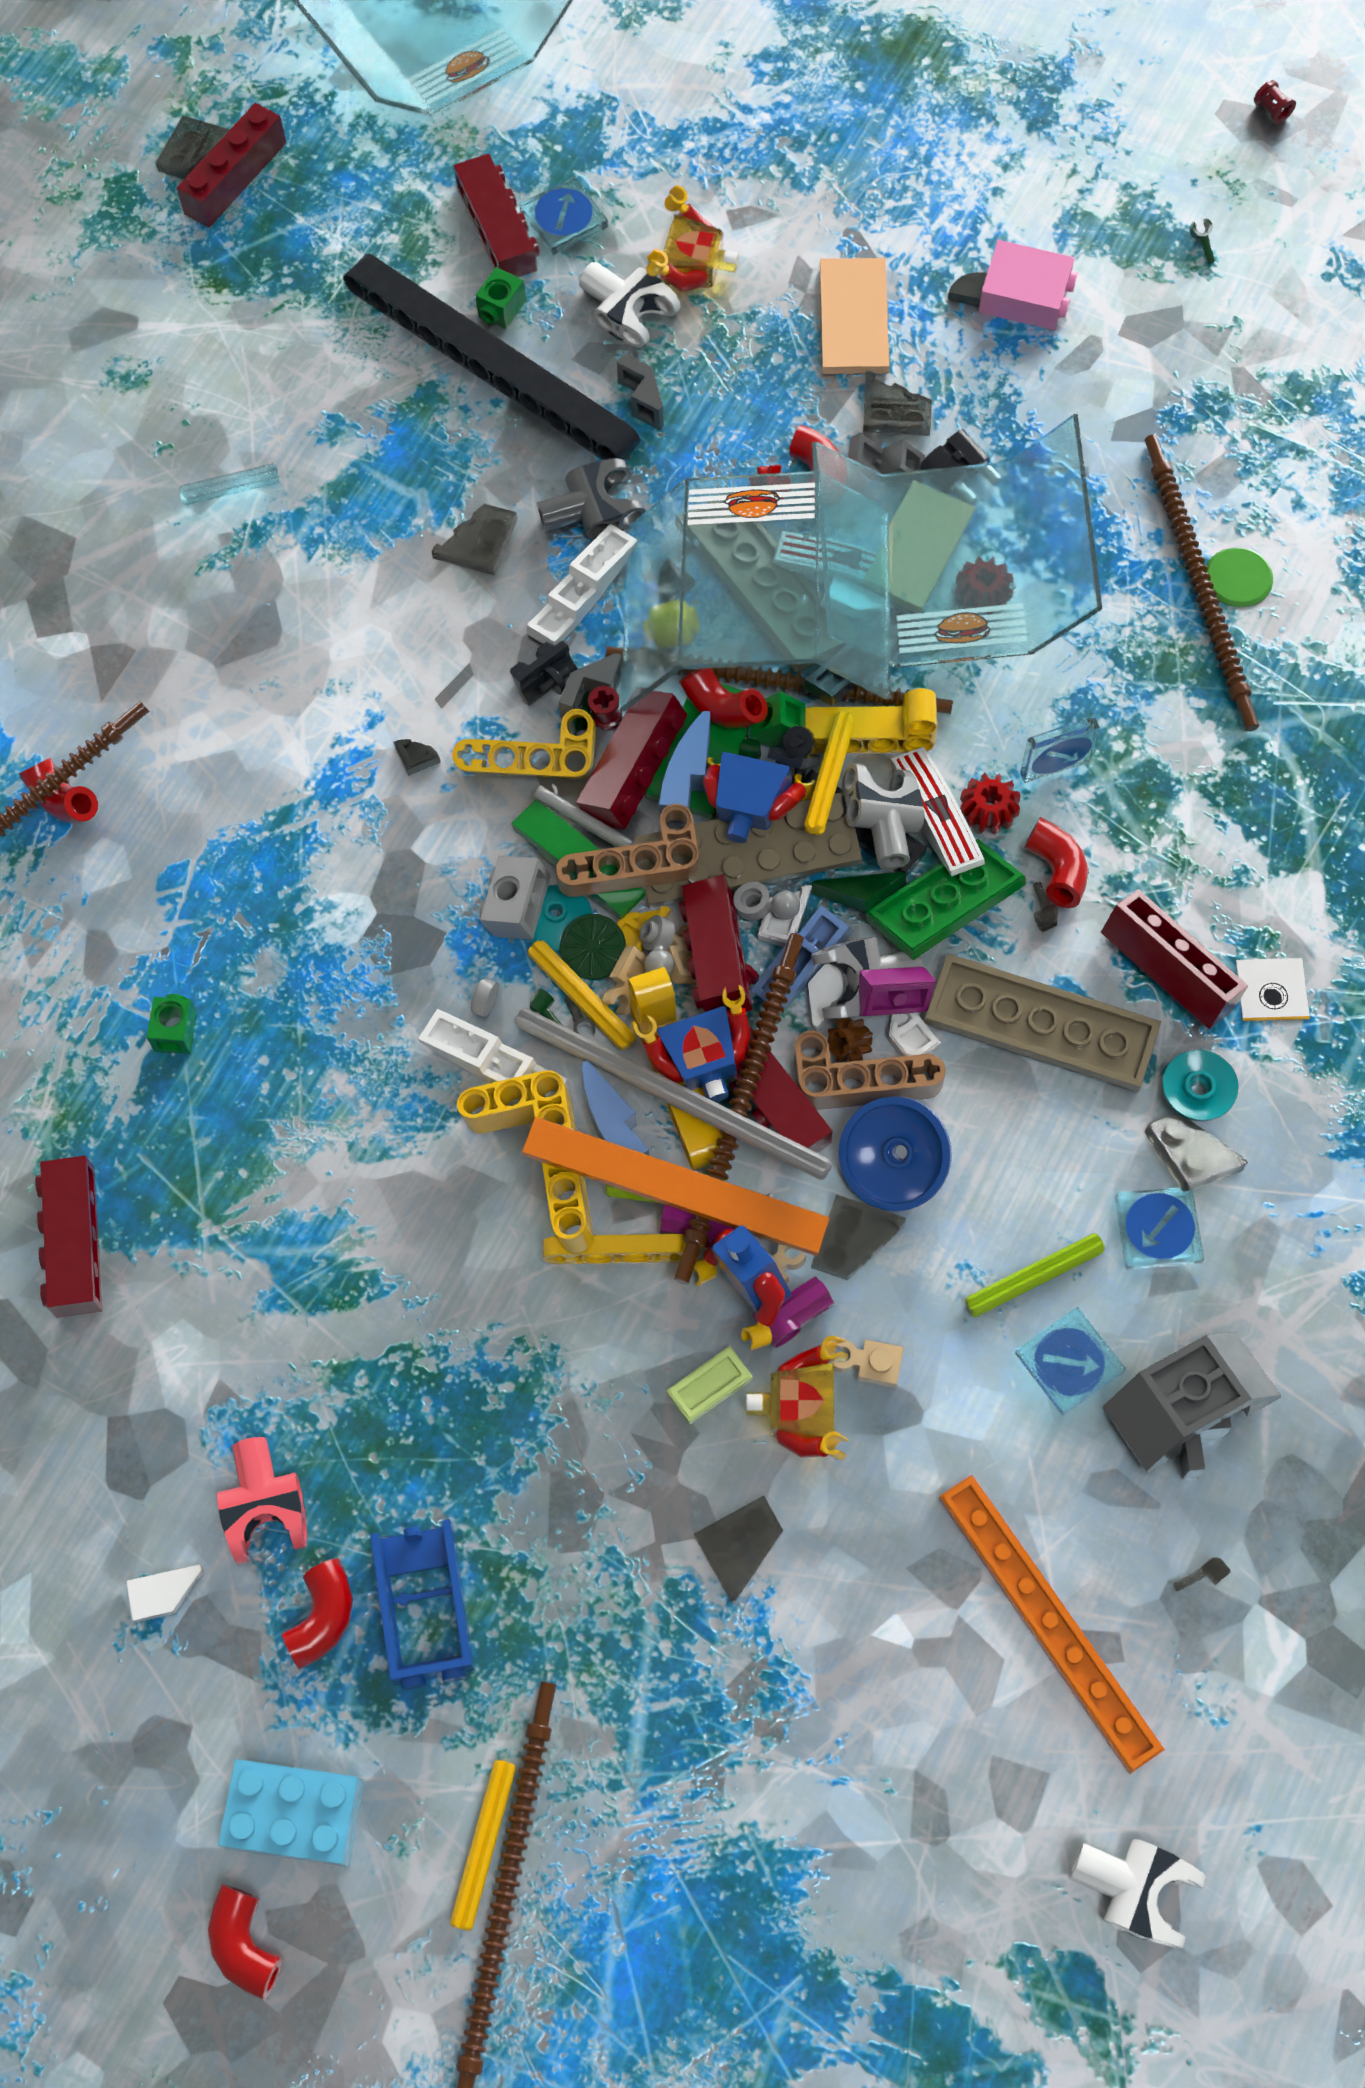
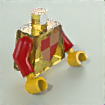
M675 185L669 191L670 195L664 200V206L672 212L678 210L679 215L674 214L664 250L654 249L647 256V260L650 262L646 266L647 274L657 276L660 273V279L667 286H673L680 292H687L698 288H710L714 286L718 270L736 273L739 253L723 250V232L702 217L691 204L686 205L685 202L688 198L686 190L680 185Z
M828 1336L824 1339L822 1345L801 1352L781 1364L777 1371L770 1375V1393L747 1392L746 1416H770V1436L776 1437L780 1445L801 1458L826 1457L828 1455L839 1461L846 1458L845 1453L835 1450L838 1443L842 1441L848 1442L849 1439L834 1431V1364H828L830 1359L837 1362H844L848 1359L847 1353L838 1352L835 1354L836 1346L846 1341L837 1336Z

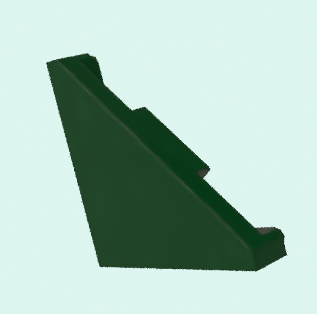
M901 871L816 880L812 882V894L866 912L906 884V873Z

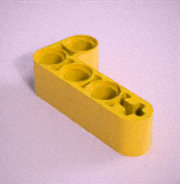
M919 688L908 691L904 695L903 706L806 708V727L811 730L815 738L814 748L809 754L825 753L834 718L838 712L851 713L854 716L855 724L846 754L908 753L921 747L929 751L935 746L937 734L936 694L929 689Z
M572 709L562 718L560 744L463 739L454 746L452 759L458 768L470 774L584 779L589 776L594 766L596 726L594 720L586 711ZM578 717L585 718L588 722L586 732L580 736L572 735L569 730L572 720ZM472 747L475 753L488 755L489 767H486L487 762L483 759H472L471 765H468V762L462 759V755L469 753V748ZM504 749H510L514 753V762L509 767H499L497 755ZM539 751H546L550 755L549 765L542 770L534 769L532 765L533 756ZM574 753H581L586 758L584 768L577 772L570 771L567 766L568 758Z

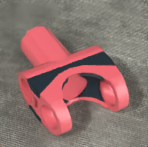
M265 1437L248 1438L233 1444L232 1450L239 1487L217 1492V1503L221 1525L236 1564L249 1562L248 1548L250 1547L252 1533L260 1524L267 1521H277L284 1524L285 1529L289 1530L295 1550L307 1547L306 1510L297 1474L292 1473L274 1478L268 1442Z

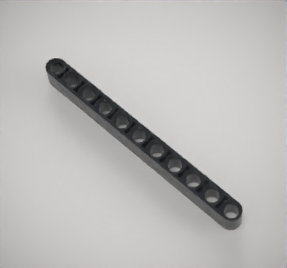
M366 253L343 275L345 285L354 295L601 460H625L640 444L641 440L638 433L628 423L374 255Z

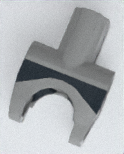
M852 763L846 769L842 781V799L847 824L852 827L871 829L877 863L881 869L893 870L905 866L910 861L905 833L917 834L923 826L925 816L921 793L914 774L908 770H896L891 777L890 791L875 783L865 765Z
M876 936L837 943L813 953V965L831 964L837 967L844 977L842 995L838 1000L832 1002L831 1006L822 1008L823 1017L844 1018L861 1016L859 1004V974L861 970L923 967L921 956L912 960L903 951L880 956Z

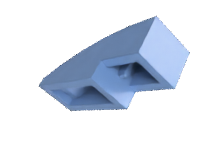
M703 711L678 743L672 755L662 783L659 817L662 810L671 804H681L690 810L691 791L705 792L703 779L707 771L709 754L710 711Z
M822 905L819 906L799 932V935L804 937V941L794 968L796 972L794 984L788 986L791 989V993L785 995L788 1002L781 1005L784 1010L808 986L809 981L823 967L824 964L813 965L812 954L834 944L846 942L854 932L849 925ZM786 945L751 989L752 992L764 1001H768L765 994L771 991L768 985L774 982L772 980V973L774 968L780 965Z
M588 1060L583 1062L581 1066L585 1096L591 1120L598 1137L649 1155V1149L632 1131L637 1126L635 1111Z

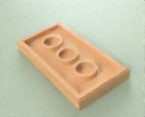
M886 258L820 259L822 374L889 373Z

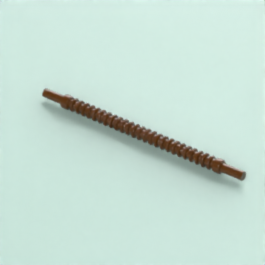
M1149 435L1144 441L1153 464L1151 473L1154 480L1157 481L1156 487L1159 488V495L1162 497L1161 502L1165 505L1164 510L1168 513L1167 518L1171 521L1170 527L1174 529L1173 535L1177 537L1175 542L1179 545V552L1182 553L1181 559L1185 562V569L1188 570L1187 576L1191 578L1190 584L1194 586L1193 593L1197 595L1196 601L1200 603L1198 608L1200 611H1203L1201 616L1206 620L1204 625L1209 628L1207 633L1212 637L1210 642L1215 645L1213 651L1217 653V661L1221 662L1219 668L1223 670V678L1227 679L1225 685L1229 687V697L1232 702L1237 704L1245 730L1247 732L1254 731L1259 728V723L1249 698L1252 691L1249 684L1245 682L1247 679L1246 675L1242 674L1244 669L1239 665L1241 662L1240 658L1236 657L1238 652L1233 648L1235 645L1234 641L1230 640L1232 635L1227 631L1229 628L1228 624L1224 623L1226 618L1222 615L1223 609L1218 606L1220 601L1218 598H1215L1217 592L1213 590L1214 584L1210 581V574L1207 573L1208 567L1204 565L1205 559L1201 556L1202 550L1198 548L1199 542L1195 540L1196 533L1192 532L1194 527L1190 524V517L1187 516L1188 510L1184 507V500L1181 499L1182 493L1178 491L1179 485L1176 483L1177 479L1173 475V467L1170 462L1166 461L1157 435Z
M607 646L605 657L614 653L621 654L623 663L640 665L642 670L651 671L655 667L658 672L666 669L668 674L675 670L677 675H680L681 672H686V675L710 664L719 681L721 678H725L726 683H729L730 680H735L737 685L740 684V681H744L746 686H749L750 683H755L756 688L763 684L765 689L775 686L776 691L783 687L785 692L794 689L795 694L802 690L806 696L809 695V692L804 690L807 677H802L801 672L794 676L791 671H788L787 674H782L781 669H778L777 673L772 672V668L763 671L761 666L755 670L751 664L744 668L742 663H739L738 666H733L731 661L728 662V665H724L722 660H719L718 663H713L712 658L705 662L703 657L694 660L692 655L688 659L684 658L683 654H679V657H674L673 652L666 656L664 651L661 650L659 654H656L655 650L650 648H643L642 651ZM860 682L843 697L845 702L852 698L854 703L863 700L865 705L872 701L875 707L879 703H883L884 706H903L905 693L901 692L900 688H897L896 691H891L890 686L886 690H882L881 685L871 688L870 683L863 687ZM936 698L937 712L951 714L953 700Z
M139 701L114 723L107 722L101 727L102 732L99 735L97 733L93 734L94 739L92 741L85 740V747L78 746L76 754L69 753L70 759L68 761L62 759L61 767L54 766L52 774L46 772V779L43 781L38 779L36 787L29 786L30 792L27 794L22 792L20 800L13 799L14 805L12 807L6 805L5 813L2 814L0 812V835L4 837L6 829L13 830L12 824L14 822L21 823L23 815L29 817L28 811L30 809L37 810L39 802L42 804L46 803L44 798L46 796L53 797V790L57 789L60 791L62 789L60 785L63 782L69 784L68 778L70 776L77 777L79 769L85 771L84 765L86 763L93 764V758L95 756L100 758L102 750L109 751L111 743L116 745L123 740L122 734L150 712L146 706Z
M796 933L790 934L781 963L773 970L772 980L774 982L768 985L771 991L765 994L768 1001L762 1003L765 1011L759 1012V1017L762 1020L756 1022L758 1030L752 1032L755 1040L749 1042V1046L752 1049L746 1051V1056L749 1059H745L742 1062L745 1069L739 1071L742 1079L736 1080V1085L739 1088L733 1090L735 1098L729 1101L732 1108H729L730 1110L748 1119L746 1111L752 1109L749 1101L755 1100V1095L752 1092L758 1090L756 1082L762 1080L759 1072L765 1070L762 1062L768 1061V1056L765 1053L772 1050L769 1043L775 1041L772 1033L778 1031V1027L775 1024L781 1022V1017L778 1014L784 1013V1008L781 1005L788 1002L785 995L791 993V989L788 986H792L796 978L794 968L804 941V937ZM719 1130L722 1138L716 1140L719 1148L713 1149L712 1152L716 1157L709 1160L712 1168H708L706 1174L726 1181L729 1179L726 1171L732 1169L729 1161L735 1159V1155L732 1152L739 1149L736 1141H740V1139ZM694 1215L695 1219L689 1220V1225L692 1227L685 1231L683 1242L686 1245L674 1277L675 1281L689 1284L700 1249H704L707 1245L708 1235L706 1231L712 1229L709 1221L712 1220Z
M541 1682L533 1722L528 1723L525 1737L529 1739V1742L524 1744L523 1748L527 1750L526 1756H521L520 1758L524 1762V1767L518 1769L522 1777L521 1780H516L515 1782L519 1786V1791L513 1793V1797L517 1798L516 1804H511L510 1806L514 1810V1815L508 1817V1821L512 1823V1826L505 1830V1833L509 1835L508 1841H503V1846L507 1847L506 1853L500 1854V1857L504 1859V1863L498 1866V1870L501 1871V1877L495 1879V1882L499 1884V1888L492 1892L496 1896V1901L490 1904V1907L494 1909L493 1915L487 1917V1920L491 1921L490 1928H485L488 1940L482 1941L486 1951L479 1955L483 1959L482 1966H477V1971L481 1972L480 1978L474 1980V1983L478 1985V1989L471 1993L475 1997V2003L469 2005V2009L473 2013L471 2017L466 2018V2022L470 2023L469 2030H464L463 2032L467 2036L466 2043L461 2044L464 2054L459 2055L456 2070L460 2072L457 2088H474L476 2076L481 2075L484 2060L480 2059L481 2053L486 2052V2048L482 2045L484 2040L489 2039L485 2029L492 2025L488 2021V2016L494 2013V2009L490 2007L491 2002L497 2000V1996L493 1995L494 1988H499L500 1986L496 1982V1977L502 1975V1971L498 1969L499 1963L505 1961V1958L501 1957V1952L507 1949V1945L504 1944V1938L510 1936V1933L506 1931V1927L513 1923L509 1919V1914L515 1911V1908L511 1906L512 1900H517L518 1898L514 1894V1889L520 1887V1883L516 1881L517 1875L523 1874V1871L519 1869V1864L525 1862V1858L522 1857V1851L528 1849V1846L524 1844L525 1838L530 1837V1833L527 1832V1826L533 1825V1821L529 1820V1815L535 1813V1809L532 1808V1802H536L538 1797L534 1795L535 1789H540L537 1778L543 1776V1773L539 1771L540 1765H545V1760L541 1758L543 1753L548 1752V1749L544 1747V1744L550 1741L552 1728L548 1725L557 1685L549 1682Z

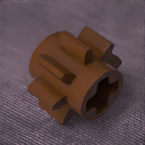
M850 1017L838 1019V1027L828 1029L829 1036L827 1041L829 1050L836 1056L837 1062L846 1060L848 1062L863 1060L862 1054L870 1053L873 1050L871 1048L873 1033L864 1025L863 1019L854 1021Z

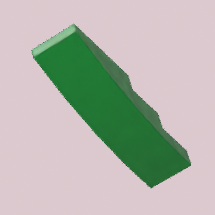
M536 799L511 823L514 832L537 847L542 857L555 867L559 860L566 855L600 850ZM605 865L600 869V872L606 876L615 875L619 871L613 865ZM588 868L589 878H593V868ZM575 871L568 872L570 880L578 879ZM639 887L588 896L622 920L646 896V893Z

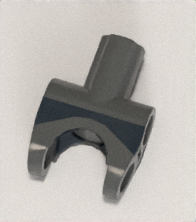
M608 459L572 469L565 478L569 493L537 502L544 530L547 532L582 522L587 537L595 539L610 524L622 531L639 524L646 516V510L642 501L616 499L608 495L611 490L617 488V485L626 481L630 476L627 462L622 459Z

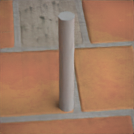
M541 785L533 798L615 847L628 846L633 842V840Z

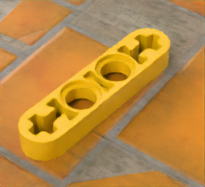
M684 1234L594 1235V1240L586 1251L570 1253L561 1246L556 1236L543 1239V1261L550 1264L680 1262L686 1244L683 1242Z

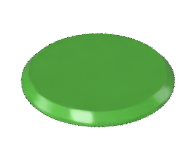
M1232 547L1221 550L1214 554L1206 565L1208 567L1207 573L1211 576L1210 581L1214 584L1213 590L1217 592L1215 598H1218L1220 602L1233 607L1253 606L1264 600L1272 589L1274 577L1271 566L1265 558L1250 549Z

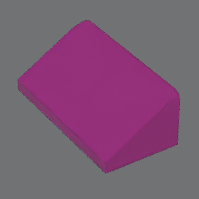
M924 967L861 970L859 974L860 1014L863 1017L927 1012L936 980Z

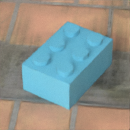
M235 1759L218 1846L227 1850L350 1867L365 1781L356 1776Z

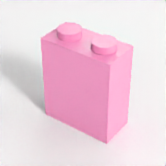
M998 240L982 288L979 313L1056 330L1059 317L1065 318L1068 311L1070 298L1065 297L1067 291L1073 293L1078 276V272L1072 271L1075 257Z

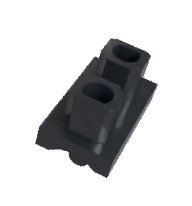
M561 641L555 646L545 642L537 648L535 654L537 659L530 665H527L525 662H519L510 668V674L519 690L521 698L528 706L551 689L558 695H562L566 685L564 680L569 677L571 672L577 670L575 663L571 659L569 646L565 642Z
M795 726L786 731L783 737V746L770 747L767 758L775 760L777 764L790 766L792 785L796 774L802 775V781L807 768L817 767L820 756L815 754L808 755L812 752L815 745V738L811 730L805 726Z

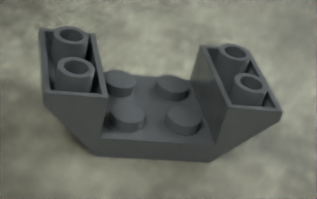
M1230 1332L1205 1335L1140 1371L1103 1406V1410L1144 1471L1149 1473L1179 1456L1183 1443L1241 1410L1248 1417L1280 1399L1281 1394L1238 1334Z

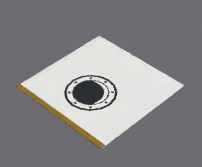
M1302 958L1236 960L1238 977L1248 985V988L1240 998L1243 1021L1310 1019Z

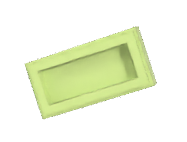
M729 1346L666 1391L669 1398L690 1425L751 1382L753 1376Z

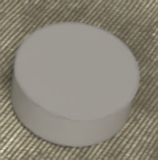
M487 978L480 981L471 1001L473 1013L483 1017L488 1016L496 1001L499 983Z

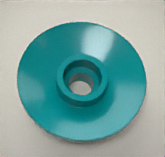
M549 885L533 940L528 939L531 944L537 940L545 941L554 952H560L561 938L567 926L582 915L593 914L585 896L569 897L559 890L558 885ZM555 909L562 911V914L557 917H553L549 913Z
M1190 1050L1179 1054L1168 1064L1162 1080L1163 1093L1171 1108L1181 1116L1194 1121L1204 1122L1222 1117L1232 1108L1238 1096V1078L1232 1066L1220 1055L1207 1050ZM1191 1087H1202L1204 1094H1195Z

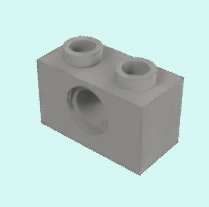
M498 856L495 869L490 874V887L486 901L482 903L480 908V921L493 937L533 940L551 877L538 858Z

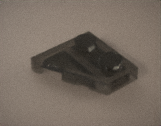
M182 115L155 162L158 172L185 179L230 129Z
M866 371L863 433L930 436L932 400L918 393H911L905 387L895 382L892 386H889L877 380L875 373Z
M484 503L472 514L469 520L462 522L453 530L454 535L442 545L437 543L432 548L433 559L495 575L518 520L517 512Z
M1180 1114L1149 1123L1144 1131L1183 1193L1241 1172L1248 1164L1243 1156Z
M836 1194L817 1256H814L811 1268L849 1280L904 1228L906 1218Z
M763 1495L694 1533L695 1540L731 1605L737 1602L744 1588L753 1575L756 1574L763 1564L765 1557L783 1534V1529Z

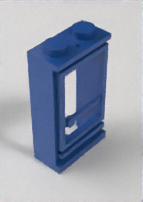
M450 1519L442 1520L443 1527L421 1531L419 1527H409L403 1530V1535L381 1538L378 1532L370 1534L390 1680L394 1685H401L402 1690L426 1686L427 1679L442 1677V1682L463 1680L467 1678L466 1672L475 1671L455 1531ZM449 1566L452 1587L411 1595L401 1593L398 1597L393 1598L390 1577ZM453 1594L462 1655L403 1666L394 1604L406 1606L410 1601Z

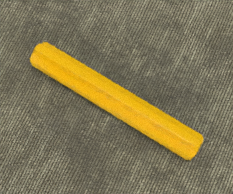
M838 712L835 715L804 823L805 831L808 834L819 836L824 833L855 724L854 716L851 713Z
M537 940L527 951L528 956L619 1050L630 1048L636 1041V1035L602 1002L545 941Z
M496 1760L493 1763L450 1920V1925L457 1929L471 1931L475 1922L516 1771L515 1765L510 1762Z

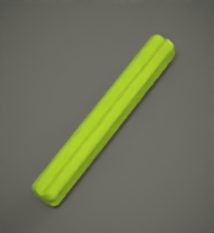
M1092 1233L967 1296L965 1305L973 1317H978L1102 1254L1105 1249L1104 1243L1097 1233Z

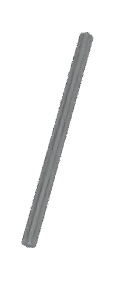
M522 1008L515 1017V1024L518 1028L583 1061L588 1060L593 1066L819 1180L825 1179L831 1170L832 1164L828 1158L528 1008Z

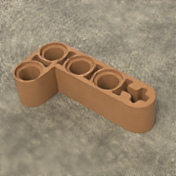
M671 804L662 810L659 828L660 841L580 852L562 857L556 866L559 890L569 897H579L690 879L697 871L699 852L690 810L681 804ZM678 820L685 827L677 831L670 829L667 824L670 821ZM678 854H684L691 861L688 864L679 865L672 858ZM646 859L652 861L655 866L650 870H642L636 864L640 860ZM605 865H613L619 871L615 875L606 876L600 872V869ZM588 868H593V878H589ZM575 871L578 879L570 880L568 872Z
M806 1031L799 1035L795 1041L794 1066L797 1086L816 1110L862 1106L876 1099L892 1096L906 1097L913 1100L929 1099L938 1095L943 1087L946 1067L939 1057L932 1054L831 1063L829 1044L822 1033ZM814 1048L820 1052V1055L809 1058L802 1051ZM922 1073H928L930 1079L933 1080H926V1076ZM908 1074H911L910 1081H912V1083H907ZM892 1075L899 1080V1083L887 1085L881 1078ZM849 1079H856L862 1086L857 1089H850L845 1086L844 1082ZM811 1083H819L825 1089L822 1092L813 1093L806 1086Z

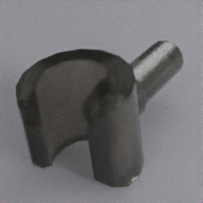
M1035 882L1033 887L1041 910L1033 915L1038 928L1045 932L1057 925L1058 910L1055 905H1050L1042 882Z
M566 996L564 1001L575 1023L573 1031L578 1033L580 1027L586 1026L590 1028L594 1037L596 1028L593 1021L589 1018H584L578 1006Z
M1214 1557L1201 1568L1195 1570V1572L1172 1582L1175 1591L1178 1592L1201 1581L1205 1576L1214 1585H1217L1231 1570L1222 1559Z

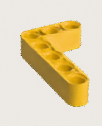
M664 966L628 978L631 1014L640 1032H644L650 1027V1022L645 1014L650 1015L656 1021L657 1028L677 1022L675 993L669 974ZM647 1055V1058H648V1060H649V1063H650V1065H651L652 1070H653L654 1072H656V1073L662 1075L660 1072H658V1071L653 1067V1065H652V1063H651V1061H650V1059H649V1057H648V1055ZM702 1087L692 1090L706 1097ZM666 1103L691 1169L695 1171L709 1166V1160L716 1157L712 1152L713 1149L719 1148L716 1140L722 1138L719 1133L720 1129Z
M551 1070L472 1087L461 1093L457 1100V1108L467 1127L477 1134H485L532 1123L535 1117L556 1124L563 1123L562 1126L577 1131L569 1091L562 1077L557 1072ZM558 1090L553 1096L545 1097L548 1092ZM520 1099L517 1104L508 1106L512 1100ZM484 1107L480 1113L472 1114L475 1109ZM542 1162L553 1231L561 1246L567 1252H584L591 1246L594 1240L585 1178ZM575 1191L570 1198L560 1200L565 1192ZM575 1225L580 1226V1229L576 1233L572 1235H566V1231L570 1227Z

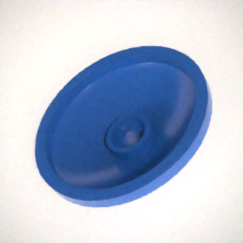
M884 1097L865 1104L851 1116L841 1134L839 1164L845 1181L861 1200L881 1210L905 1211L926 1203L942 1188L951 1168V1142L944 1124L931 1109L910 1098ZM898 1145L904 1146L907 1150V1155L904 1159L899 1158L896 1154Z

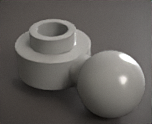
M759 882L745 883L734 894V905L739 915L750 921L762 919L769 911H773L774 915L780 919L788 920L795 917L800 910V900L795 893L785 890L778 892L775 896H770L768 889ZM753 902H760L757 906L750 907Z
M655 915L650 920H647L640 931L643 948L650 951L645 959V969L649 972L664 966L670 975L674 969V960L667 950L673 941L675 926L672 920L659 915Z

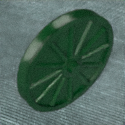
M586 914L573 920L563 932L560 942V952L563 961L579 977L588 980L608 977L626 947L624 934L618 924L600 914Z

